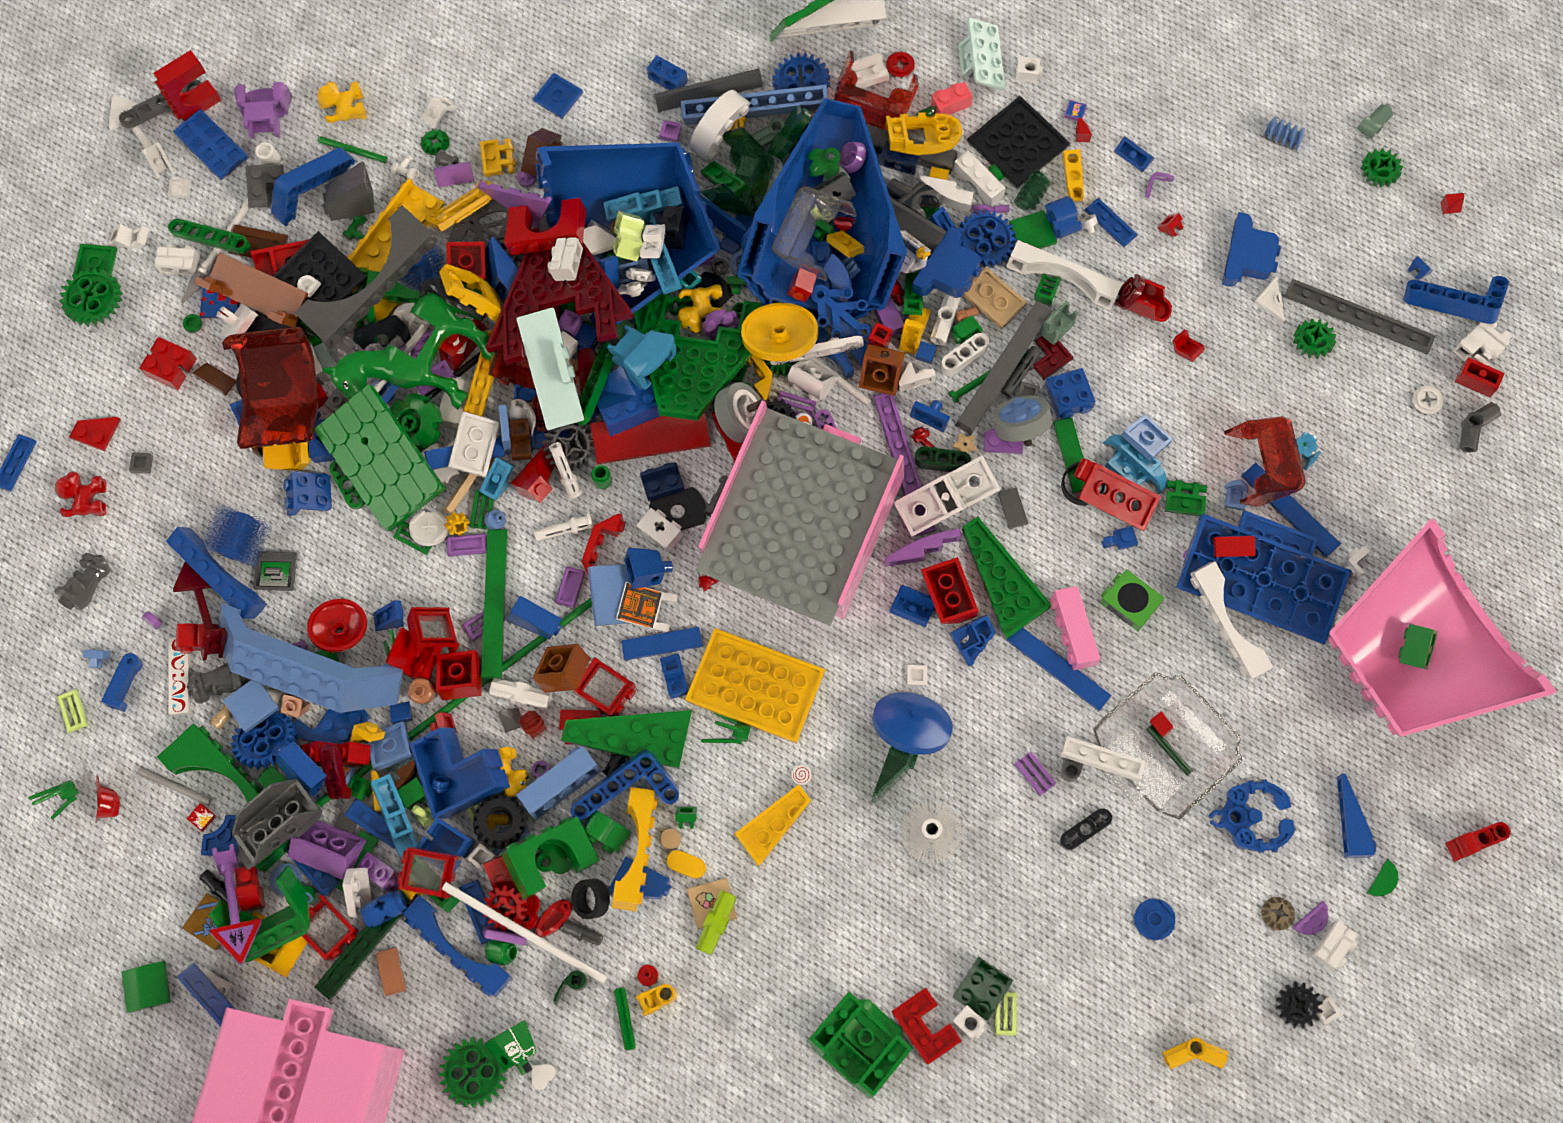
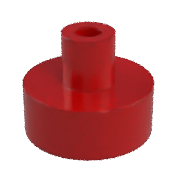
M644 965L639 969L637 977L642 985L652 986L657 982L659 974L654 966Z

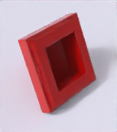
M838 216L833 224L840 231L846 232L856 223V219Z

